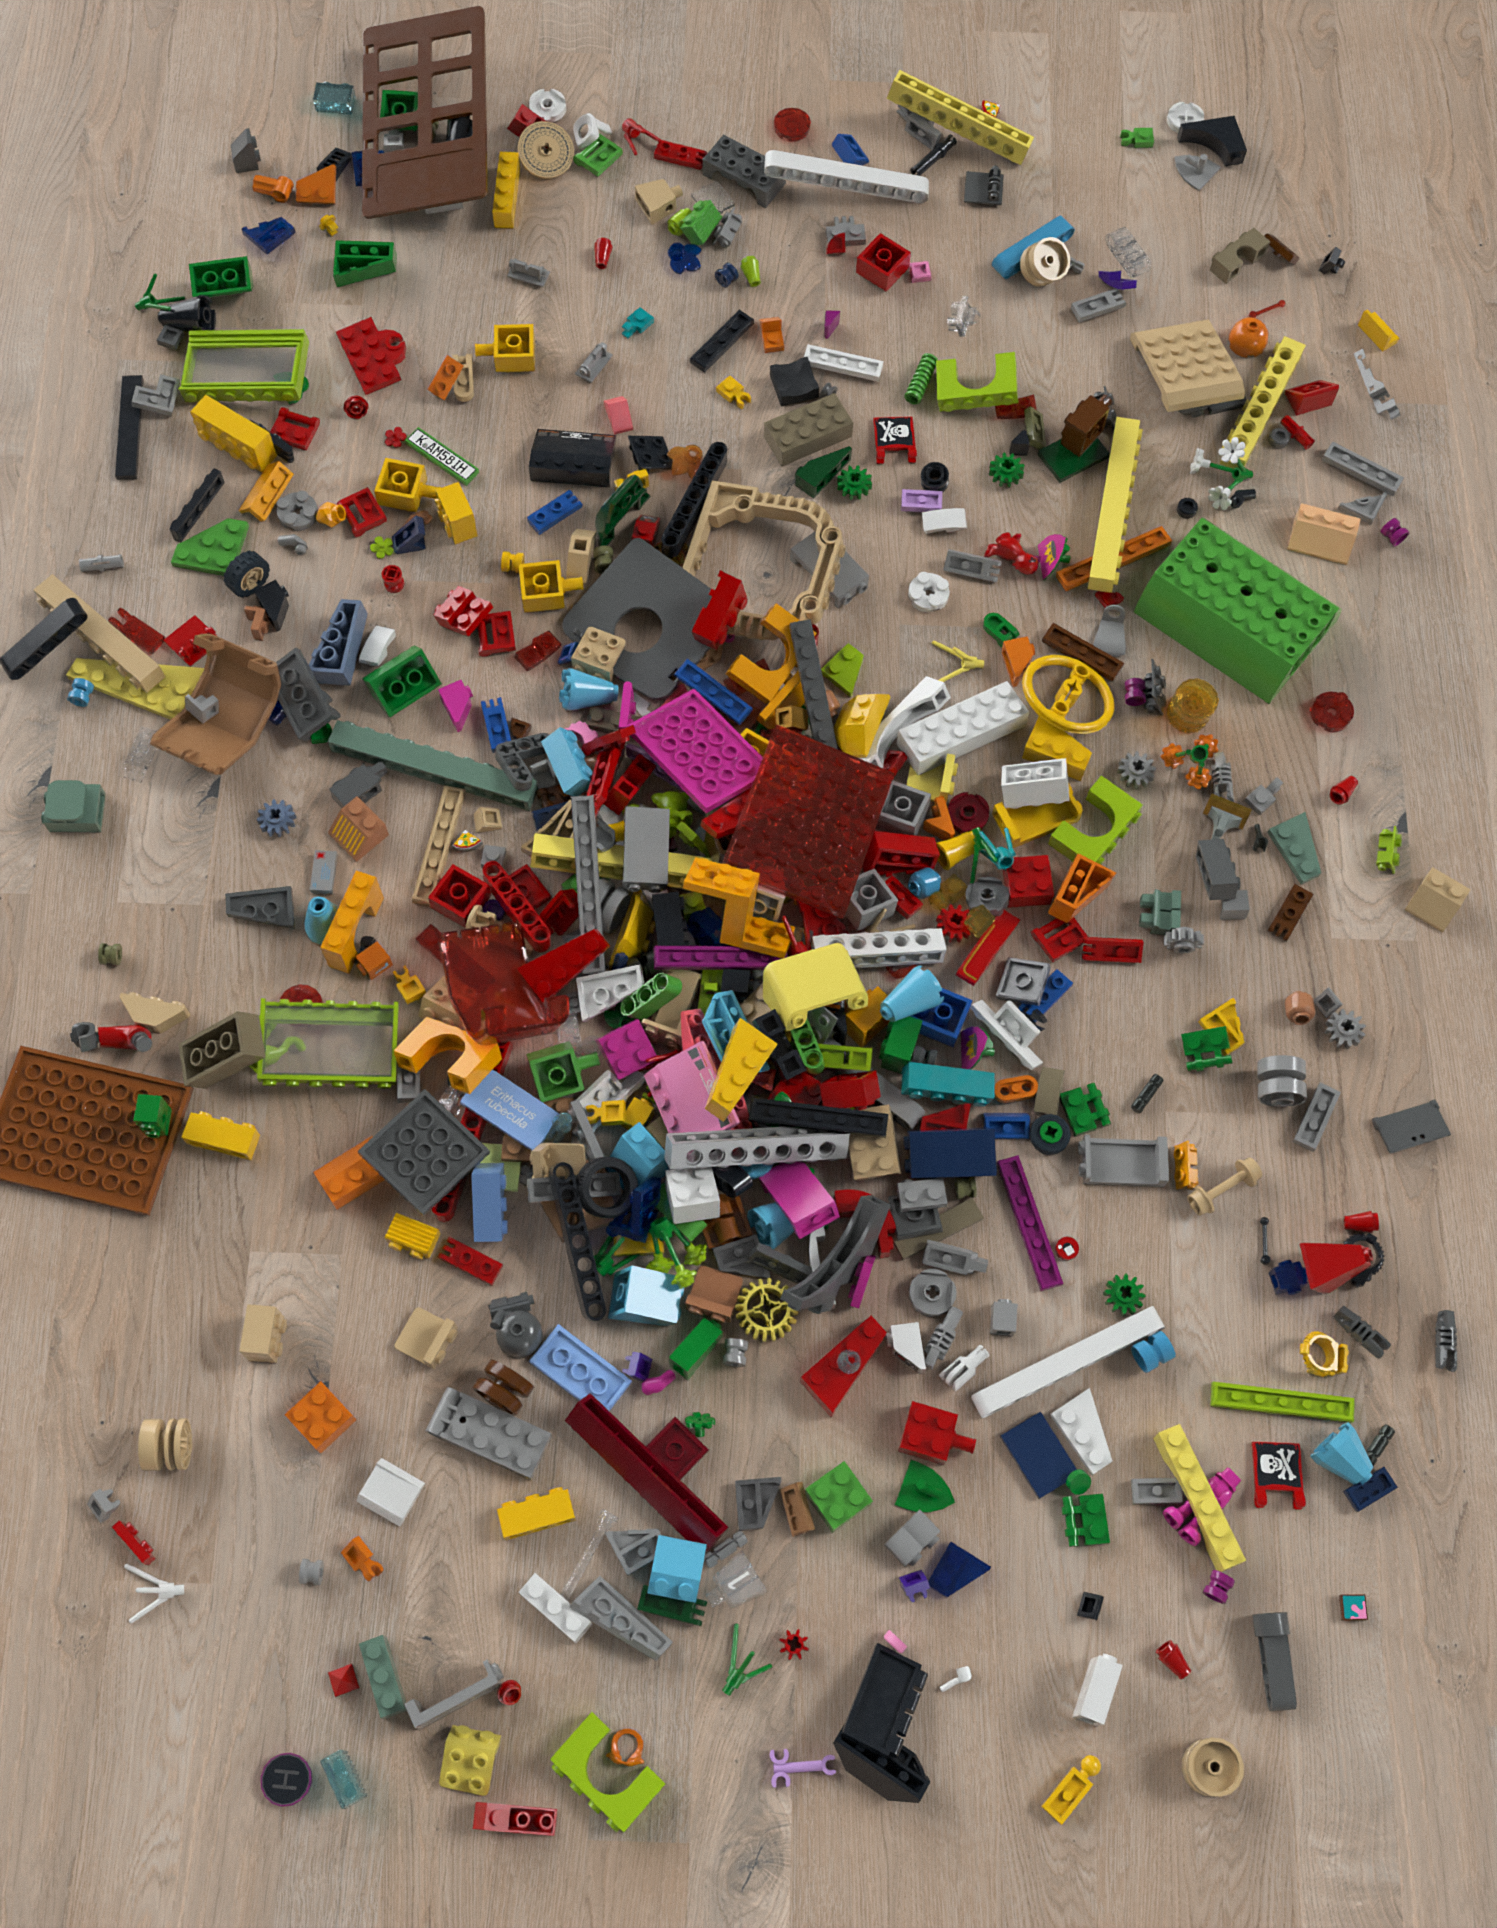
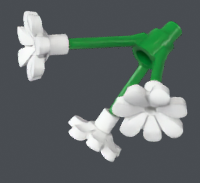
M1237 437L1232 438L1231 443L1227 439L1224 440L1222 445L1225 448L1219 449V455L1222 456V461L1228 462L1231 460L1233 464L1237 463L1238 467L1233 469L1211 463L1210 460L1204 459V450L1199 448L1196 449V455L1194 456L1193 463L1190 465V474H1195L1201 467H1212L1232 473L1235 481L1228 488L1223 489L1222 486H1218L1208 490L1210 494L1208 499L1214 501L1212 506L1215 509H1218L1220 506L1222 510H1226L1232 503V500L1228 498L1231 490L1243 480L1253 477V471L1245 468L1239 457L1242 458L1245 455V443H1239Z

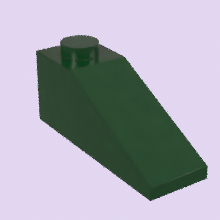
M850 446L810 460L804 466H800L795 473V486L814 499L851 461L852 448Z

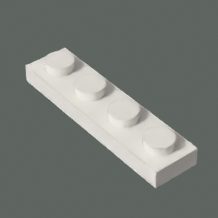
M809 344L804 357L808 356L811 367L879 382L884 362Z

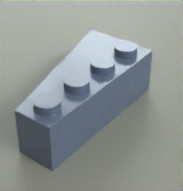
M340 600L329 621L330 625L327 631H324L321 636L322 640L318 648L314 649L309 667L318 683L351 686L368 615L361 600Z

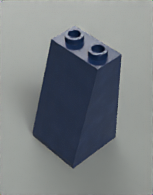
M985 1127L907 1131V1136L903 1137L904 1150H908V1159L904 1160L905 1173H909L911 1178L997 1176L995 1129Z

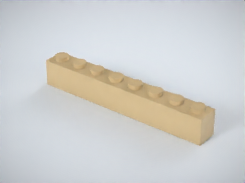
M53 574L34 589L38 597L36 601L42 608L45 609L47 607L50 609V613L66 599L76 598L88 615L87 620L75 630L76 636L83 643L87 641L89 647L96 654L101 653L103 655L102 658L108 665H115L116 670L122 677H129V681L136 689L141 688L147 693L165 678L161 667Z

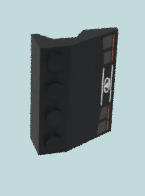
M537 429L529 461L530 481L610 488L616 435Z

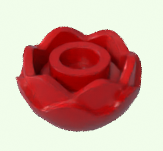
M354 395L347 398L343 409L348 417L360 419L367 414L369 405L363 397Z

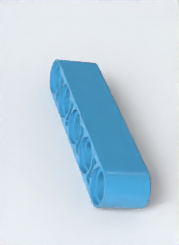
M1058 216L998 254L992 261V267L1004 279H1008L1021 271L1020 259L1027 247L1048 237L1057 238L1064 243L1072 237L1075 228L1062 216Z

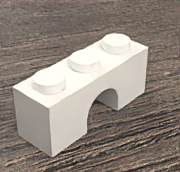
M536 1573L519 1591L521 1596L576 1644L592 1625L591 1621L571 1609V1604Z

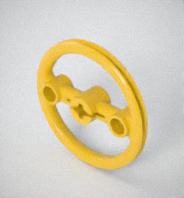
M1062 655L1043 656L1031 662L1023 675V692L1030 707L1044 721L1060 730L1076 734L1093 733L1105 727L1113 716L1115 704L1108 684L1094 669L1077 659ZM1051 665L1070 668L1072 672L1056 693L1055 702L1051 709H1047L1034 692L1032 684L1034 673L1042 667ZM1086 679H1089L1102 695L1104 701L1103 715L1098 720L1090 723H1076L1066 720L1065 717L1069 712V708L1074 706L1082 693V685ZM1073 687V689L1071 690L1070 694L1068 695L1066 701H1064L1065 697L1067 696V694H1068L1069 691H1070V688Z

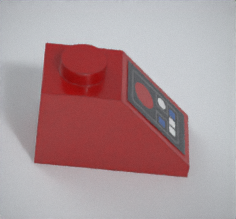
M640 515L635 523L632 540L641 538L654 547L661 518Z

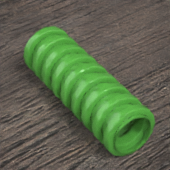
M925 353L919 361L915 374L904 395L905 400L910 404L917 405L923 398L936 369V361H938L933 354Z

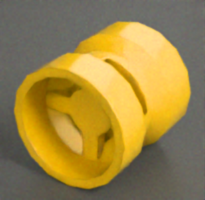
M503 551L501 571H515L519 573L518 564H524V553L517 552L516 554H511L510 552Z

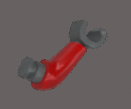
M81 1022L72 1026V1033H70L71 1042H74L81 1052L98 1048L97 1043H100L101 1048L134 1049L140 1052H146L152 1047L150 1031L140 1025L98 1027V1032H96L93 1023Z

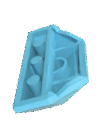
M733 990L714 994L702 1020L703 1026L721 1062L732 1029L739 1018L748 1023ZM767 1061L764 1063V1065L758 1073L765 1072L770 1069Z

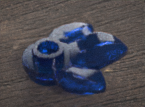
M673 243L668 249L671 269L677 274H682L685 269L692 272L699 270L701 264L696 256L701 253L702 249L695 244L684 246L681 243Z

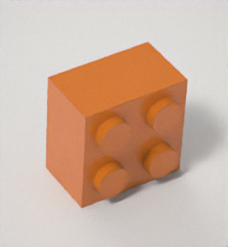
M322 1381L285 1414L290 1422L320 1454L357 1420Z

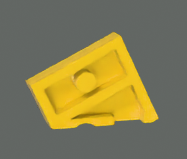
M1234 998L1198 1021L1204 1030L1222 1026L1227 1027L1231 1049L1222 1050L1224 1056L1236 1051L1245 1043L1243 1033L1240 1030L1241 1023L1239 1016L1237 1017L1236 1000Z

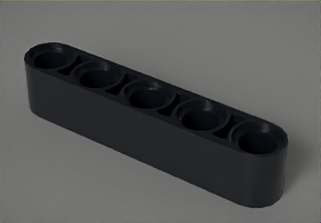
M68 598L0 658V665L11 680L22 678L87 620L88 615L76 598Z

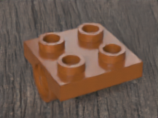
M719 1194L720 1217L703 1220L708 1225L702 1232L709 1251L753 1235L740 1196L731 1199L725 1194Z

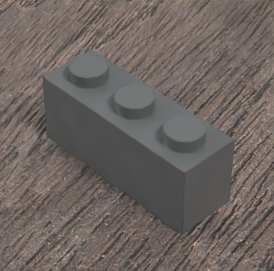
M1224 839L1198 840L1195 857L1209 900L1235 899L1237 890H1240L1241 883L1240 878L1236 877L1235 863L1231 862L1230 848L1226 847Z

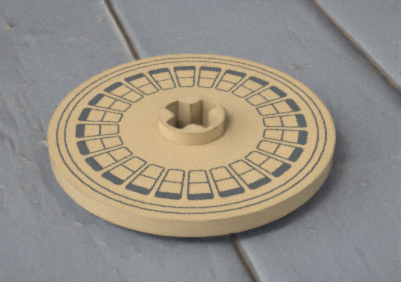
M546 121L533 123L522 132L518 141L517 150L522 165L529 173L538 178H557L563 175L572 164L574 156L573 142L568 133L555 123ZM545 146L548 147V154H544V150L541 149H544Z

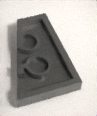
M291 886L225 894L226 914L228 917L295 929L293 890Z

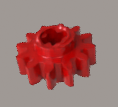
M952 904L949 905L948 911L942 908L940 915H937L936 918L938 923L936 929H942L943 937L949 936L948 941L950 943L953 938H956L958 943L961 942L962 937L968 939L970 932H973L975 927L972 924L974 917H968L969 909H966L964 912L961 911L962 906L960 904L957 909H954Z

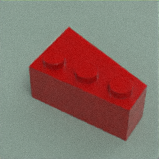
M874 831L861 865L864 873L875 869L879 875H886V877H891L893 873L906 872L907 875L923 868L934 870L940 853L934 837Z

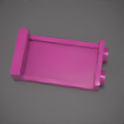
M796 1161L792 1164L782 1162L771 1168L764 1176L759 1177L763 1191L770 1194L791 1222L799 1239L840 1217L835 1201L803 1161Z

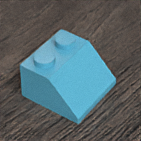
M658 1535L647 1593L696 1603L707 1544Z

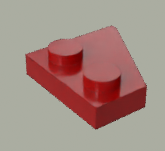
M966 1103L922 1116L920 1130L967 1128L971 1104Z

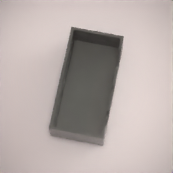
M724 134L703 158V176L712 179L713 173L719 171L723 177L729 180H736L738 185L746 189L748 187L751 188L756 195L757 204L764 208H767L786 184V180L772 178L764 173V155Z

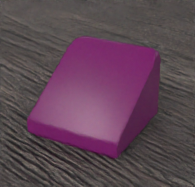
M826 310L824 322L825 339H828L839 325L840 311Z

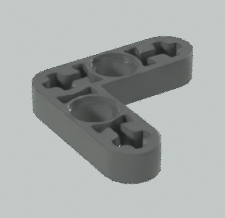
M539 733L503 742L496 746L495 758L515 789L527 791L532 787L533 776L523 759L546 754L541 741L550 734ZM525 746V747H529L530 749H528V750H523V749H520L519 747ZM510 765H517L519 768H515V769H514V768H510L509 766H510Z

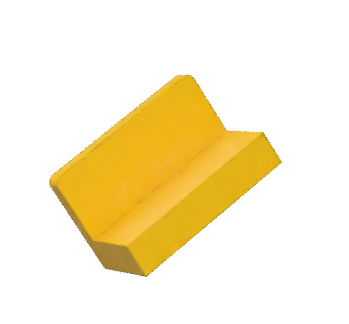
M1368 309L1363 312L1358 326L1382 352L1398 343L1399 337L1376 312L1371 313Z

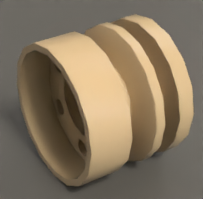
M171 1418L167 1426H165L162 1419H145L140 1428L138 1441V1457L141 1469L143 1471H160L165 1462L168 1470H174L176 1467L178 1470H186L192 1452V1432L189 1420L187 1418H180L177 1422L175 1418Z

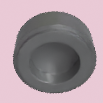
M1276 428L1270 433L1268 438L1269 444L1274 448L1282 449L1287 446L1290 435L1285 429Z

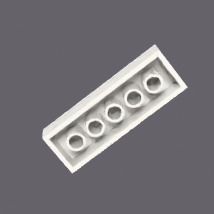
M1008 681L898 730L897 746L901 751L905 752L908 762L919 776L945 764L947 754L955 755L956 759L1025 727L1029 711Z

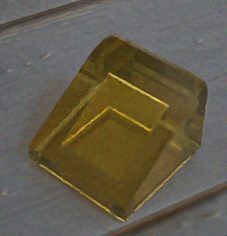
M982 904L971 909L964 924L979 938L993 924L995 917Z

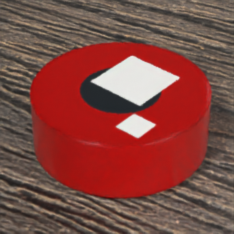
M1068 1236L1061 1238L1055 1246L1056 1255L1065 1261L1074 1259L1079 1253L1078 1242Z

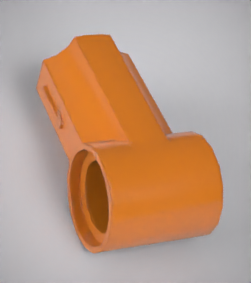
M255 175L252 187L254 192L270 195L276 201L285 203L293 190L294 183L285 176L274 179Z

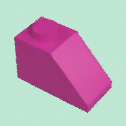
M458 680L438 689L454 727L457 732H460L472 707L470 698L473 697V694L468 685L464 686L462 680Z

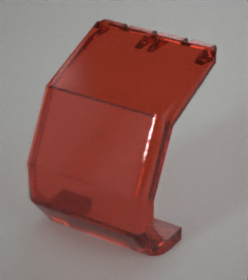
M517 921L502 923L501 931H499V924L481 926L480 930L478 927L461 929L460 937H458L457 930L441 933L439 947L449 1000L467 1035L479 1045L485 1046L551 1034L568 1019L569 997L567 995L544 998V1005L517 970V968L528 963L523 930L519 929Z

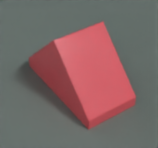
M620 396L604 400V406L614 435L633 430L627 399Z

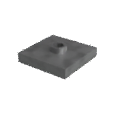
M1008 957L996 993L997 999L1039 1006L1051 969L1050 963Z

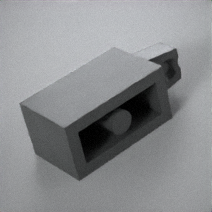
M380 761L372 767H366L363 764L360 767L354 768L348 776L336 781L329 789L332 798L341 808L356 796L364 803L368 802L382 791L380 782L382 781L381 778L388 773L386 766Z

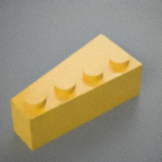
M739 1018L732 1029L705 1106L707 1111L723 1122L777 1046L776 1042L741 1018Z

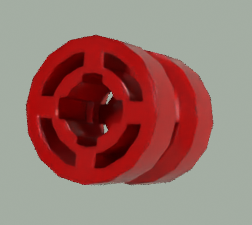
M396 565L384 567L381 575L385 589L390 593L400 592L405 584L401 569Z

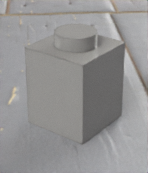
M999 1299L998 1302L993 1303L991 1307L990 1334L1014 1336L1016 1333L1018 1304H1014L1008 1299Z

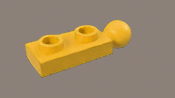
M1093 1755L1085 1756L1081 1761L1080 1772L1075 1767H1072L1041 1806L1060 1825L1065 1822L1094 1785L1088 1780V1777L1096 1776L1100 1772L1101 1763L1099 1759Z

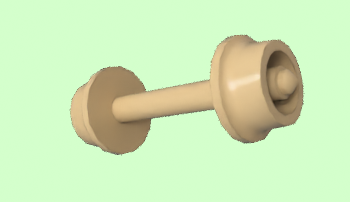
M1250 1157L1243 1161L1238 1159L1235 1162L1238 1173L1208 1192L1200 1186H1195L1193 1192L1187 1196L1188 1203L1193 1211L1200 1216L1207 1212L1213 1213L1215 1209L1212 1200L1241 1181H1244L1250 1187H1254L1257 1184L1256 1181L1263 1176L1257 1162Z

